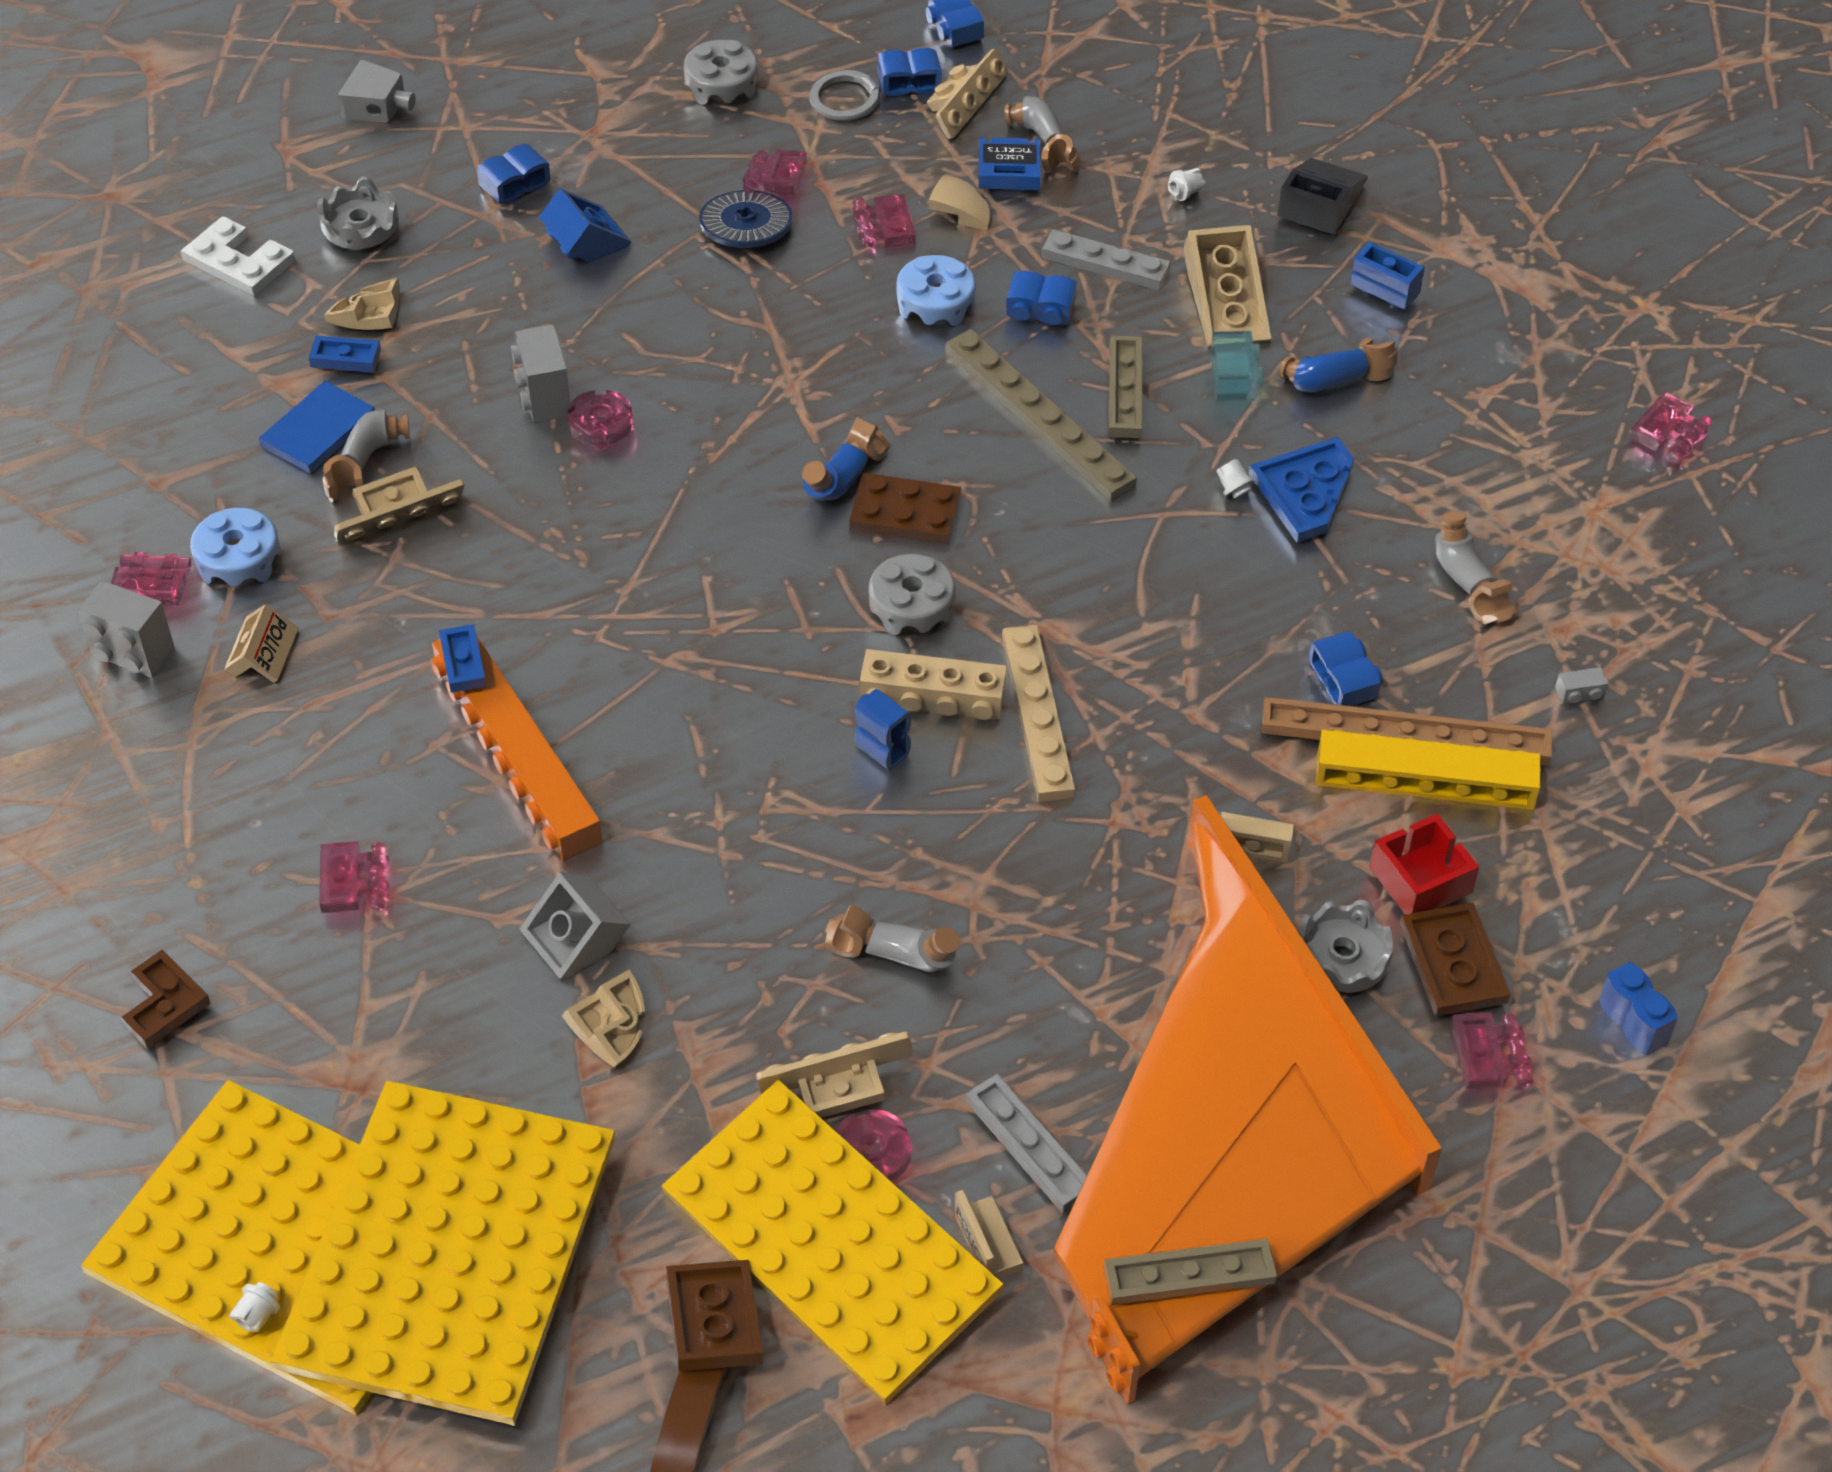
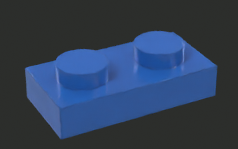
M316 335L309 355L310 367L374 373L381 352L380 341Z
M474 624L439 630L450 692L454 693L486 687Z

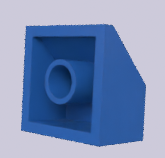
M559 188L539 216L547 227L546 233L561 244L560 250L562 253L573 260L580 258L591 262L624 249L632 242L603 206L562 188Z

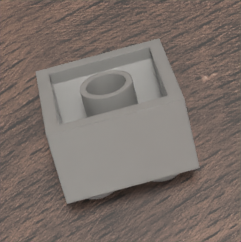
M559 872L519 930L561 980H566L610 954L631 924L589 875Z

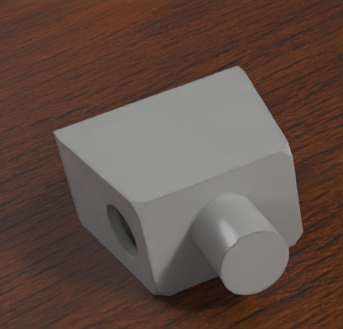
M365 60L358 62L337 94L341 118L382 123L389 122L398 108L412 111L416 101L414 93L404 91L402 75L399 72Z

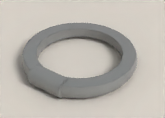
M854 70L835 71L816 81L810 91V103L814 110L825 118L835 121L857 120L867 116L877 107L881 88L869 74ZM842 81L861 84L870 93V97L865 104L848 111H838L826 107L821 103L819 95L825 87Z

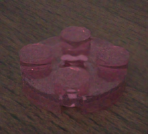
M594 390L577 396L568 408L567 422L572 436L582 443L591 445L596 450H606L611 444L625 438L634 428V419L631 403L618 392L605 390L606 395H595ZM595 416L599 418L607 416L605 419L602 420L594 419Z
M878 1109L868 1110V1114H862L857 1117L855 1113L846 1117L836 1128L835 1131L891 1182L899 1178L909 1166L912 1157L911 1139L904 1122L892 1113ZM874 1142L879 1143L880 1152L876 1154H867L862 1147L864 1144L871 1146Z

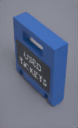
M979 137L978 189L1040 190V139L1034 138L1033 143H1028V138L992 137L991 142H986L985 137ZM994 171H1024L1025 173H994Z

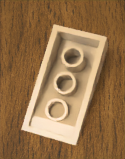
M1251 225L1189 230L1183 249L1189 281L1208 348L1271 342L1272 338Z

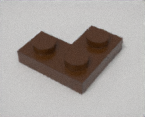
M162 949L131 971L133 980L150 997L121 1018L124 1026L148 1049L211 1003L208 994Z

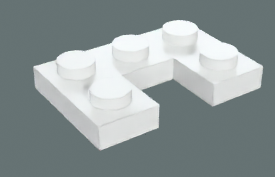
M224 216L220 217L181 250L183 261L252 296L257 295L296 261L293 250L271 239L250 257L234 250V248L248 238L247 229Z

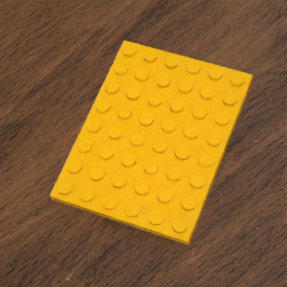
M227 1080L81 1264L83 1272L357 1416L372 1392L274 1370L270 1363L360 1144ZM258 1282H261L278 1294L276 1301L280 1304L281 1308L277 1314L269 1316L258 1333L255 1331L249 1333L243 1330L234 1320L230 1319L229 1315L242 1298L244 1286L246 1284L255 1286Z
M386 1080L270 1360L272 1369L515 1426L616 1139L615 1130Z

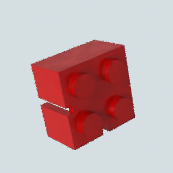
M1438 813L1409 825L1408 834L1402 828L1375 840L1369 865L1370 869L1404 914L1438 909L1472 894L1479 871V865L1461 843L1455 845L1456 836Z

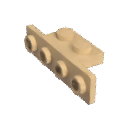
M997 48L990 49L977 65L966 67L965 65H958L951 69L949 76L935 88V93L927 101L932 112L938 111L936 118L947 139H952L958 134L1008 74V69Z
M415 466L354 488L352 494L362 515L336 524L334 536L336 540L344 538L347 541L355 540L363 536L365 530L377 526L378 529H384L395 524L397 519L403 516H420L429 510L428 507L439 503L442 506L450 505L460 499L465 484L462 479H458L427 491Z
M907 1031L901 1033L890 1032L876 1040L862 1044L850 1043L843 1046L840 1050L810 1054L803 1058V1060L786 1065H771L764 1071L756 1074L760 1094L762 1095L771 1085L780 1080L789 1090L800 1088L804 1103L820 1118L885 1100V1094L876 1066L911 1057V1039Z

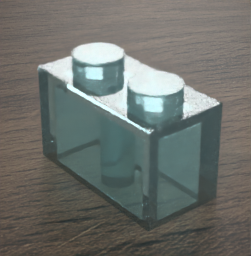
M1252 331L1213 332L1210 359L1216 401L1255 400L1257 387H1261L1263 384L1262 367H1257L1259 363V345L1253 344Z

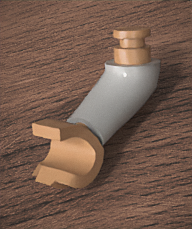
M1024 96L1023 102L1016 103L1015 107H1012L1011 103L1005 104V121L1007 126H1012L1013 122H1016L1017 125H1025L1027 130H1033L1044 143L1041 161L1045 174L1052 173L1053 164L1056 162H1067V166L1071 170L1079 173L1080 161L1073 140L1070 136L1063 134L1052 108L1043 99Z
M374 410L365 413L357 421L345 443L342 454L328 459L324 464L322 481L325 494L329 497L330 502L333 503L338 499V491L348 486H355L357 488L364 485L362 470L375 450L389 446V440L399 439V435H404L405 439L410 438L408 414H403L402 418L397 419L396 415L387 416L386 410Z
M1451 511L1442 514L1441 523L1443 526L1441 527V532L1436 535V556L1446 573L1471 595L1469 602L1473 615L1482 624L1490 622L1498 624L1511 619L1512 615L1519 613L1517 607L1509 600L1507 593L1512 590V583L1505 579L1497 580L1481 561L1474 547L1473 534L1467 531L1464 524L1466 522L1465 513Z
M853 904L848 907L845 914H841L835 919H830L825 929L827 934L825 945L827 949L835 954L844 957H856L860 954L863 945L866 944L865 953L926 972H935L948 967L955 959V953L960 943L957 933L949 927L928 930L878 921L874 928L872 927L874 920L866 912Z

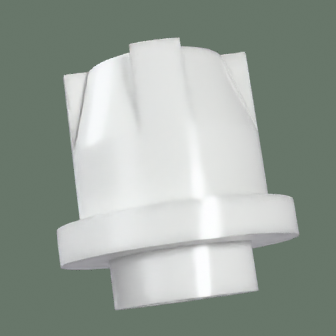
M1198 168L1186 171H1173L1168 181L1169 192L1179 201L1187 200L1190 195L1199 192L1201 188L1205 187V181Z
M1234 459L1216 470L1225 488L1223 491L1225 496L1232 494L1234 499L1252 489L1250 483L1255 479L1252 475L1248 476L1238 459Z
M258 1282L255 1286L251 1284L244 1286L242 1298L229 1315L230 1319L234 1320L243 1330L249 1333L254 1331L258 1333L269 1316L277 1314L281 1308L280 1304L276 1301L278 1294L261 1282Z

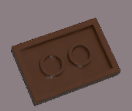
M863 472L849 520V530L949 545L961 499V487Z
M1474 903L1401 915V929L1435 1016L1509 1003L1510 991Z
M749 1260L666 1266L678 1371L763 1364V1348Z

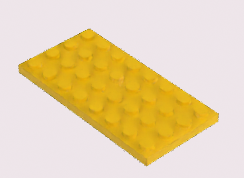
M780 1080L771 1085L661 1185L663 1192L735 1261L749 1260L751 1276L885 1405L905 1388L1004 1291V1285Z

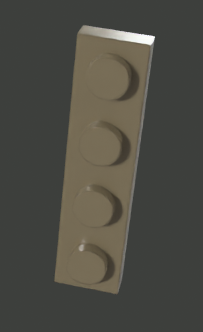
M1110 335L1108 437L1141 438L1142 337Z
M1268 1238L1105 1259L1103 1265L1111 1305L1275 1284L1277 1279Z

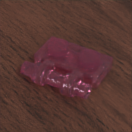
M777 149L775 155H768L766 151L759 150L757 154L752 156L749 162L750 169L744 174L743 189L748 193H752L760 185H764V192L775 193L781 196L794 195L807 164V152Z
M904 194L874 197V206L866 204L862 197H856L853 200L852 214L854 220L859 224L857 226L858 236L863 241L865 247H873L876 244V240H883L885 248L916 244V234ZM878 221V224L874 225L872 222Z
M1664 392L1631 427L1629 437L1656 452L1663 445L1669 447L1671 450L1667 453V459L1672 463H1676L1680 458L1687 457L1693 449V444L1701 441L1706 436L1708 427L1711 425V419L1705 415H1702L1699 419L1692 417V405ZM1681 429L1685 431V434L1682 436L1676 431Z
M134 552L133 555L121 554L120 567H115L111 584L161 601L162 605L179 606L186 583L184 571L190 572L191 558H180L177 554L166 553L164 557L148 556L146 552Z
M358 841L320 844L319 905L321 913L359 910L360 898L365 897L370 899L371 909L380 911L385 908V899L389 896V883L386 881V871L389 869V856L386 854V845L384 843L374 842L371 844V852L360 853ZM360 871H370L371 879L360 880Z
M1491 1012L1453 1015L1451 1026L1466 1089L1505 1086L1507 1081L1506 1073L1509 1072L1515 1075L1519 1087H1526L1532 1084L1530 1072L1533 1069L1531 1057L1525 1054L1523 1046L1525 1034L1523 1027L1518 1024L1515 1014H1504L1501 1017L1502 1025H1494ZM1499 1043L1508 1046L1509 1054H1501Z

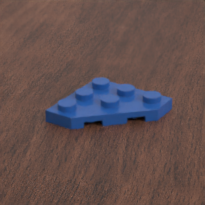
M1335 437L1250 465L1249 476H1253L1255 479L1254 483L1295 541L1300 542L1327 532L1353 468L1354 458L1339 437Z

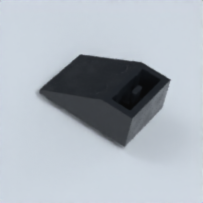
M1310 158L1293 168L1282 185L1277 216L1321 231L1336 234L1366 183L1368 175Z

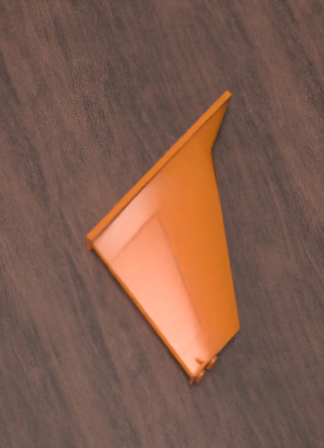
M1207 795L1193 800L1187 843L1196 858L1205 921L1054 1246V1253L1089 1319L1088 1346L1095 1358H1102L1107 1367L1106 1376L1112 1390L1115 1393L1120 1392L1127 1404L1135 1401L1137 1383L1141 1376L1266 1285L1111 1305L1103 1268L1105 1259L1268 1238L1278 1278L1407 1183H1409L1416 1195L1430 1190L1442 1147Z

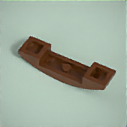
M730 1367L679 1371L664 1416L650 1472H697L702 1457V1444L723 1379H727Z

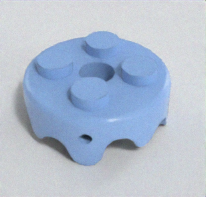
M943 255L920 256L907 263L897 276L896 295L899 311L904 319L910 317L912 312H914L927 325L934 324L939 320H947L951 326H958L964 319L967 307L975 304L976 281L974 274L963 262L952 257ZM933 283L941 284L940 287L930 286Z
M249 508L224 509L209 515L198 524L191 538L193 560L201 578L207 584H210L214 577L223 579L228 585L233 587L240 585L242 581L248 578H256L259 582H265L272 573L274 556L281 553L277 530L273 522L261 512ZM241 539L238 544H227L230 540Z

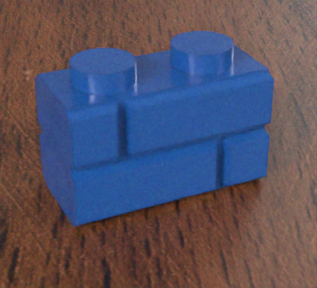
M1368 242L1354 258L1350 284L1360 288L1366 294L1375 295L1389 302L1390 305L1405 310L1418 297L1421 291V280L1424 276L1425 267L1372 242Z

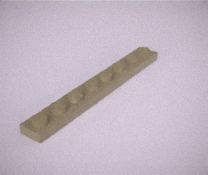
M972 329L946 342L945 352L1108 500L1112 501L1136 487L1137 477Z

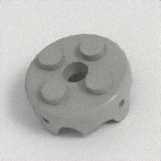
M712 40L694 47L686 55L684 61L685 86L691 88L698 103L706 104L711 95H718L724 102L730 103L739 94L743 93L747 98H752L755 93L758 76L757 58L750 48L739 41Z
M360 177L357 184L351 188L336 186L328 202L326 198H318L317 206L322 232L330 242L340 247L360 250L379 245L389 239L398 227V209L392 192L388 190L381 193L369 177Z
M903 554L889 558L874 570L869 582L870 611L881 619L885 630L891 635L899 634L905 626H913L921 633H925L939 621L947 624L952 618L955 601V582L949 569L940 561L922 554ZM912 585L919 587L920 590L909 592L905 587Z
M1357 900L1348 906L1327 902L1313 916L1308 913L1304 914L1298 933L1338 992H1360L1371 988L1383 978L1388 970L1393 953L1392 932L1389 926L1384 927L1378 923L1374 916L1373 907L1369 902ZM1345 946L1351 949L1353 954L1341 956L1335 952L1334 948Z

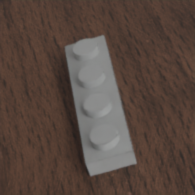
M1052 229L1042 247L1041 258L1155 290H1160L1170 270V261Z
M995 1074L968 1091L965 1102L1063 1214L1072 1208L1087 1175L998 1074Z

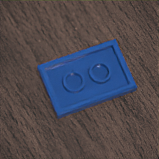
M324 381L258 438L262 448L311 474L346 443L357 421L365 413L374 411L375 407Z

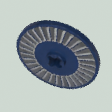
M738 190L721 194L709 200L700 211L699 222L702 232L719 244L737 248H752L773 243L786 235L792 226V211L783 199L773 194L756 190Z

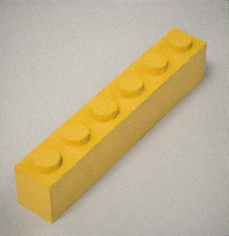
M1322 729L1317 753L1315 786L1534 810L1540 790V754L1493 749L1484 746L1475 747L1448 742L1439 743L1412 738L1403 739L1376 734L1367 735Z

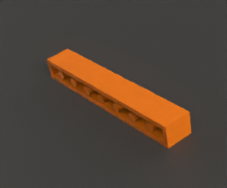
M477 637L486 687L454 693L450 692L441 641L439 639L432 642L435 657L430 660L435 674L438 678H445L450 697L454 702L459 700L462 704L461 710L466 722L470 726L473 724L476 726L481 745L485 750L490 748L493 752V760L501 775L504 773L508 775L509 785L516 799L522 798L526 803L525 809L530 821L534 825L539 823L543 829L541 830L542 837L549 850L555 849L564 861L601 844L600 820L479 638Z

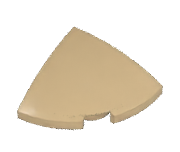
M946 174L942 176L929 198V209L958 215V225L988 231L990 224L989 205L977 189L960 178Z
M398 278L360 289V293L349 298V303L347 297L341 299L325 313V321L353 329L375 330L392 328L399 305L400 283Z
M629 969L601 985L596 993L566 1009L562 1018L596 1055L611 1066L616 1067L629 1056L641 1037L642 1031L639 1030L637 1032L639 1016L645 1012L644 1000L640 987Z

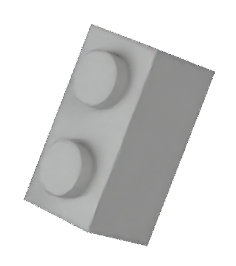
M1598 667L1559 673L1555 688L1562 704L1577 703L1579 701L1604 698L1608 682L1602 668Z

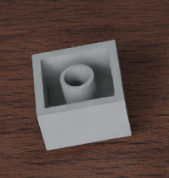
M554 324L515 331L517 345H511L514 365L519 364L520 367L514 369L517 388H524V391L520 392L523 410H530L533 423L572 416L567 368Z
M100 580L77 609L91 655L99 661H108L122 666L132 673H141L153 677L175 648L162 602Z

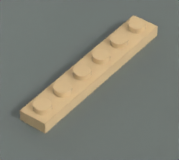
M1037 625L1003 628V644L1038 802L1074 798L1075 787Z

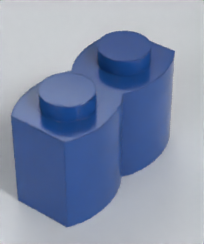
M928 0V7L925 9L929 24H934L942 41L945 40L950 47L984 38V20L979 10L971 4L970 0Z
M917 48L909 52L889 50L878 54L877 73L882 92L885 95L901 96L910 92L920 94L933 93L935 88L942 83V70L937 52L934 49Z
M529 144L515 146L503 156L491 157L477 167L479 185L499 204L512 202L524 192L535 191L550 181L549 163Z
M1031 271L1014 272L1006 298V315L1022 321L1038 319L1050 325L1069 324L1076 300L1077 281L1058 275L1045 277Z
M1350 631L1311 642L1308 656L1309 662L1316 676L1324 683L1334 705L1353 706L1378 698L1380 686L1383 683L1382 674L1378 666L1373 665L1367 658L1365 645L1360 639L1357 640Z
M877 688L870 694H864L855 705V721L857 723L855 743L857 747L888 771H891L906 759L910 752L911 739L908 733L911 727V715Z
M1631 962L1609 972L1599 998L1601 1007L1606 1015L1618 1025L1623 1026L1624 1034L1631 1045L1645 1055L1667 1045L1678 1019L1676 1010L1670 1001L1659 992L1654 991L1652 982L1647 974Z

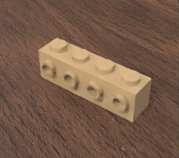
M866 649L859 680V699L864 694H870L877 688L908 711L940 713L947 716L956 715L981 720L1000 721L1006 688L1007 666Z

